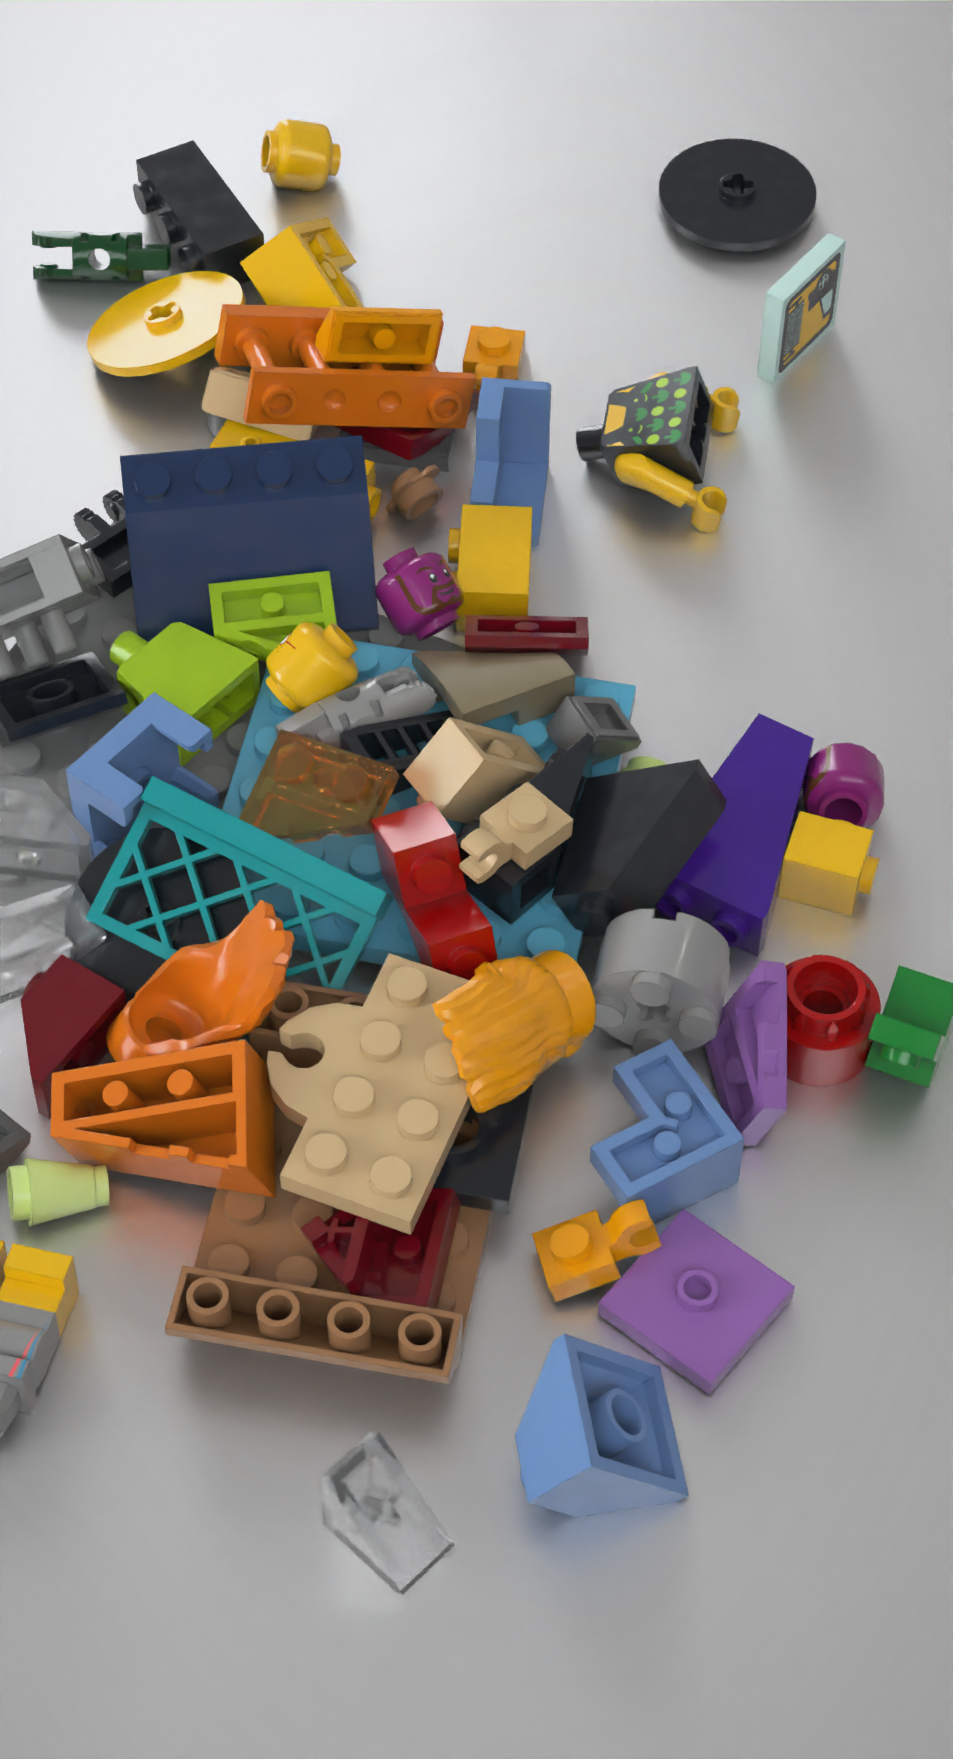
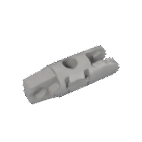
M408 666L396 668L394 671H388L374 678H369L316 701L276 725V735L281 752L292 766L337 754L340 752V733L364 725L422 715L425 712H429L431 708H434V704L437 702L435 699L438 695L434 693V689L425 681L420 682V679L417 677L418 674L413 669H410Z

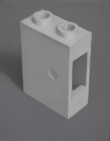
M57 534L0 558V681L6 680L16 673L15 666L4 640L13 636L16 638L28 668L36 669L49 663V654L37 628L39 625L43 624L56 655L61 656L76 650L78 644L65 615L103 599L97 584L104 582L105 577L99 561L91 548L84 549L81 543Z

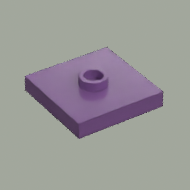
M683 1208L659 1235L661 1246L650 1253L641 1255L598 1302L597 1314L710 1395L792 1300L795 1286Z

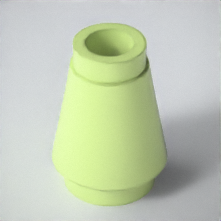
M24 1158L23 1165L8 1166L7 1193L11 1220H28V1224L31 1227L92 1210L95 1207L108 1206L109 1180L106 1165L92 1166L91 1164Z

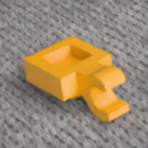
M471 325L463 358V373L474 374L476 377V390L480 391L482 377L518 380L525 349V331L504 329L496 326Z
M635 1200L620 1206L605 1224L602 1223L597 1210H593L532 1233L548 1288L555 1302L620 1279L617 1261L631 1256L650 1253L661 1246L654 1222L650 1218L644 1200Z

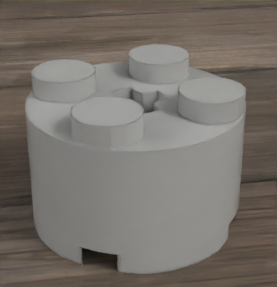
M637 909L616 917L607 926L591 984L596 1006L594 1025L601 1027L614 1038L631 1045L636 1055L669 1039H672L678 1049L683 1052L698 1048L716 1037L730 976V949L726 939L714 927L697 917L677 912L675 921L654 918L655 909Z

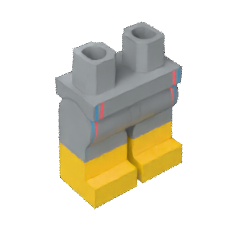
M1 1240L0 1438L5 1434L17 1412L31 1413L37 1398L36 1389L40 1386L80 1293L73 1256L15 1243L12 1244L7 1256L5 1242Z

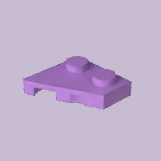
M760 961L723 1007L716 1037L704 1044L721 1107L744 1137V1146L755 1147L787 1111V970L785 964L780 962Z

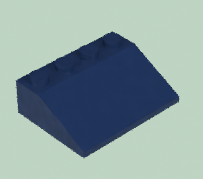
M362 435L120 456L137 632L140 637L149 642L171 623L176 622L185 623L214 637L208 584L330 571L337 626L344 632L379 629L369 497Z

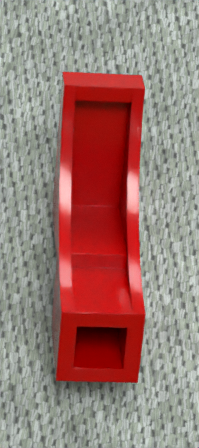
M429 801L371 819L382 876L401 910L421 964L470 980L475 976L474 970L485 961L493 963V961L498 960L492 925L466 889L464 874L459 868L461 859L456 834L434 803Z

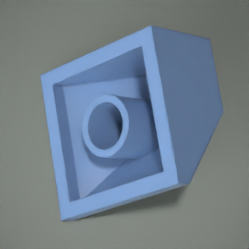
M567 1334L556 1338L552 1343L515 1435L521 1466L520 1476L526 1492L527 1503L574 1517H584L675 1503L687 1498L689 1493L660 1366Z

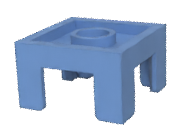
M153 692L66 769V776L79 850L95 859L104 849L129 833L144 803L140 798L152 776L220 809L217 790L181 766L178 753V745L191 752H196L199 748L204 752H208L213 747L212 730Z

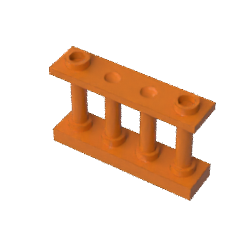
M222 304L214 355L219 366L251 367L243 414L245 424L466 428L476 377L473 373L439 372L435 363L444 325L443 320L440 325L433 364L324 362L315 346V340L330 308ZM355 366H358V368H359V369H350V368L355 367Z

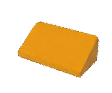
M332 306L316 335L315 346L324 362L433 364L443 313L440 309Z

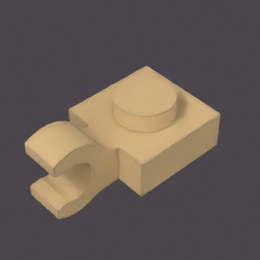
M527 781L480 815L479 828L469 833L461 841V848L470 856L460 863L459 868L477 884L491 877L498 868L510 859L526 870L572 836L574 819Z

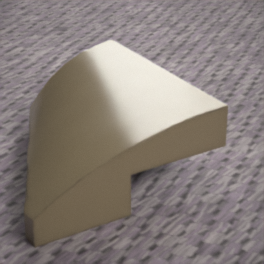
M419 651L412 653V665L421 680L429 684L434 689V693L438 695L435 700L437 702L444 700L455 719L477 725L511 713L519 726L555 713L565 697L574 696L576 673L556 653Z

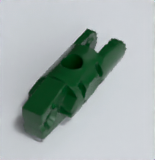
M31 231L32 245L39 246L40 248L72 247V264L48 262L33 266V280L143 281V271H167L171 267V245L143 244L142 233ZM95 249H103L108 253L110 258L109 264H102L96 259Z

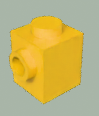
M800 811L783 858L778 897L852 916L859 893L871 895L877 876L880 858L869 856L874 830L856 826L845 820H833Z

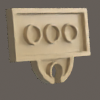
M389 953L363 1007L337 1002L310 1007L289 1019L279 1029L281 1044L290 1049L312 1048L323 1055L318 1064L309 1068H297L291 1065L282 1053L268 1051L267 1070L272 1098L289 1120L303 1127L280 1173L282 1189L409 1235L412 1234L471 1105L465 1090L467 1080L459 1077L457 1063L451 1052L453 1041L444 1035L442 1028L445 1022L438 1019L432 1004L463 986L469 980Z

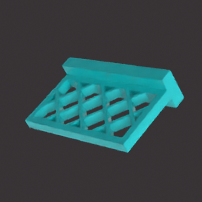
M152 776L140 798L144 803L85 919L168 960L177 950L173 948L165 922L200 911L209 940L214 942L219 940L209 909L210 907L244 896L250 912L257 905L253 895L254 892L280 884L291 890L299 913L298 917L283 921V930L303 925L314 959L313 961L286 969L285 979L317 969L322 987L344 990L378 921L383 920L393 897L387 892ZM154 821L175 832L183 858L148 869L141 845ZM187 838L208 849L192 855ZM220 855L232 860L241 887L206 899L195 864ZM135 859L139 873L125 877ZM186 867L197 902L162 913L152 878ZM245 867L266 877V879L250 884ZM140 882L143 883L153 917L126 925L106 915L118 890ZM303 896L325 908L308 913ZM338 913L359 924L346 950L322 957L311 924L312 921ZM156 926L161 942L140 931ZM341 961L330 982L325 966Z

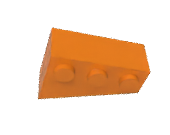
M245 1039L52 1073L50 1136L80 1164H91L92 1166L106 1165L109 1171L276 1198L274 1100L268 1078L267 1064Z

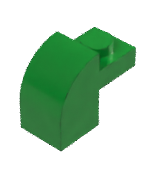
M899 965L883 1013H876L868 1036V1039L873 1040L865 1066L925 1087H930L953 1030V983Z

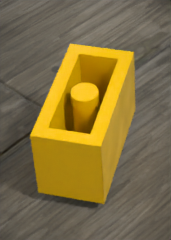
M462 504L461 528H449L448 563H458V572L452 571L464 593V602L456 610L460 616V619L456 622V631L465 632L466 615L528 616L533 507Z

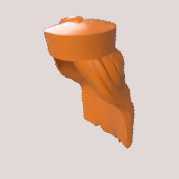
M260 899L257 905L245 916L240 925L227 937L210 943L182 947L166 960L136 992L134 998L126 1004L124 1009L108 1027L106 1034L107 1046L114 1060L118 1062L232 1042L260 1026L271 1011L275 1000L282 993L286 969L292 956V947L295 941L292 931L283 930V922L280 918H276L274 906Z

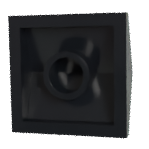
M92 651L0 681V743L5 748L118 710L128 704L126 692Z

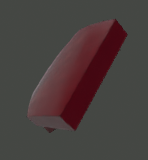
M432 1188L411 1235L340 1210L325 1222L317 1216L300 1229L306 1240L347 1294L437 1309L461 1203L454 1189Z

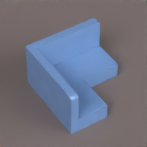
M482 377L476 415V462L470 505L533 507L531 547H536L539 545L549 468L552 386L548 382Z
M672 1039L613 1067L612 1082L637 1115L640 1122L590 1147V1162L618 1201V1208L631 1201L644 1200L650 1218L656 1224L682 1211L683 1208L686 1209L739 1181L745 1139Z

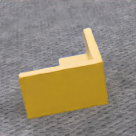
M328 217L290 225L240 262L267 305L331 308L332 306L364 307L343 275L344 271L357 262Z

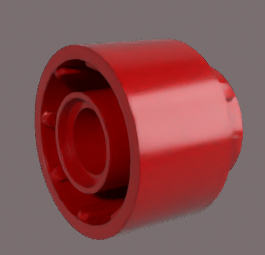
M812 955L811 957L801 958L785 966L787 970V1078L797 1083L814 1087L835 1086L851 1080L865 1068V1063L873 1040L868 1039L876 1013L880 1014L881 1011L880 997L874 983L854 964L835 956Z

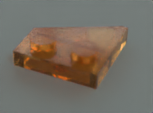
M281 729L239 819L279 839L291 838L295 844L319 841L330 834H338L343 837L372 834L371 819L382 816L400 776L393 766Z

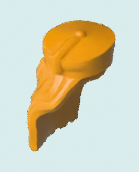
M547 950L538 953L532 958L520 955L513 958L496 960L493 963L485 961L474 970L475 976L466 984L432 1004L438 1019L445 1022L442 1028L444 1035L453 1041L451 1052L457 1063L459 1077L467 1080L465 1090L470 1099L471 1106L477 1113L491 1110L525 1092L536 1080V1077L549 1069L553 1063L576 1053L581 1048L583 1040L592 1032L596 1016L593 991L582 968L568 954L558 950Z

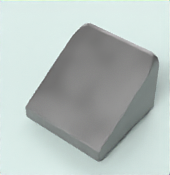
M566 696L546 727L548 735L558 749L563 747L568 749L586 733L593 736L592 766L634 750L642 742L639 738L640 736L613 698Z

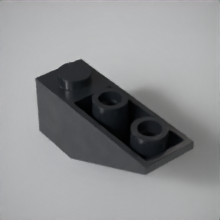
M588 733L568 749L565 747L558 749L548 759L543 770L528 781L573 819L576 816L586 778L591 777L594 737ZM519 783V784L513 786V787L505 794V796H504L503 798H505L506 796H508L510 793H512L513 791H515L517 788H519V787L522 786L523 784H522V783ZM473 820L468 823L457 836L461 862L470 856L461 848V841L469 833L479 828V820ZM568 839L526 870L510 859L498 868L491 877L479 884L463 872L467 891L507 923L513 924L555 887Z

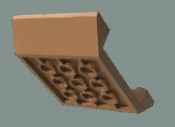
M285 981L282 993L275 1000L271 1011L265 1017L262 1024L249 1033L250 1046L266 1064L268 1051L282 1053L286 1060L297 1068L312 1067L321 1061L323 1055L312 1048L290 1049L281 1044L279 1029L289 1019L310 1007L336 1002L363 1007L369 994ZM274 1101L276 1198L216 1188L194 1267L182 1265L165 1325L166 1335L449 1384L463 1353L493 1211L460 1206L437 1309L347 1294L306 1240L300 1229L317 1216L325 1222L339 1212L340 1209L281 1188L280 1173L303 1127L289 1120ZM474 1119L472 1124L463 1121L452 1146H460L471 1141L477 1134L479 1123Z

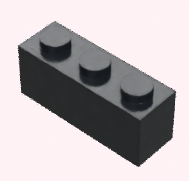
M192 140L136 159L138 183L133 184V194L137 206L142 214H150L154 219L162 242L172 245L177 251L184 272L215 271L233 277L239 284L251 281L240 262L264 245V234L195 141Z

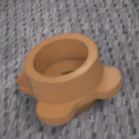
M430 465L422 472L417 467H414L399 475L391 484L390 489L393 497L386 506V511L390 515L401 512L406 520L417 519L430 511L443 496L442 489L434 480L440 473L437 465Z

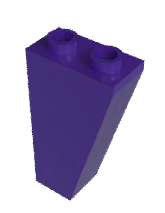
M760 713L757 714L712 777L727 800L725 810L655 905V908L661 914L672 920L676 919L677 912L697 917L714 927L726 939L729 947H738L756 957L760 955L765 946L779 891L783 858L803 797V785L809 759L811 758L814 738Z

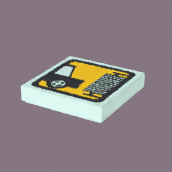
M831 233L827 236L825 235L766 292L757 369L758 377L775 384L835 324L845 240Z

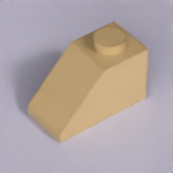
M449 717L403 775L418 792L419 795L416 797L418 805L432 801L446 821L453 820L468 824L473 820L480 821V815L501 801L513 786L519 783H526L543 770L545 762L522 736Z

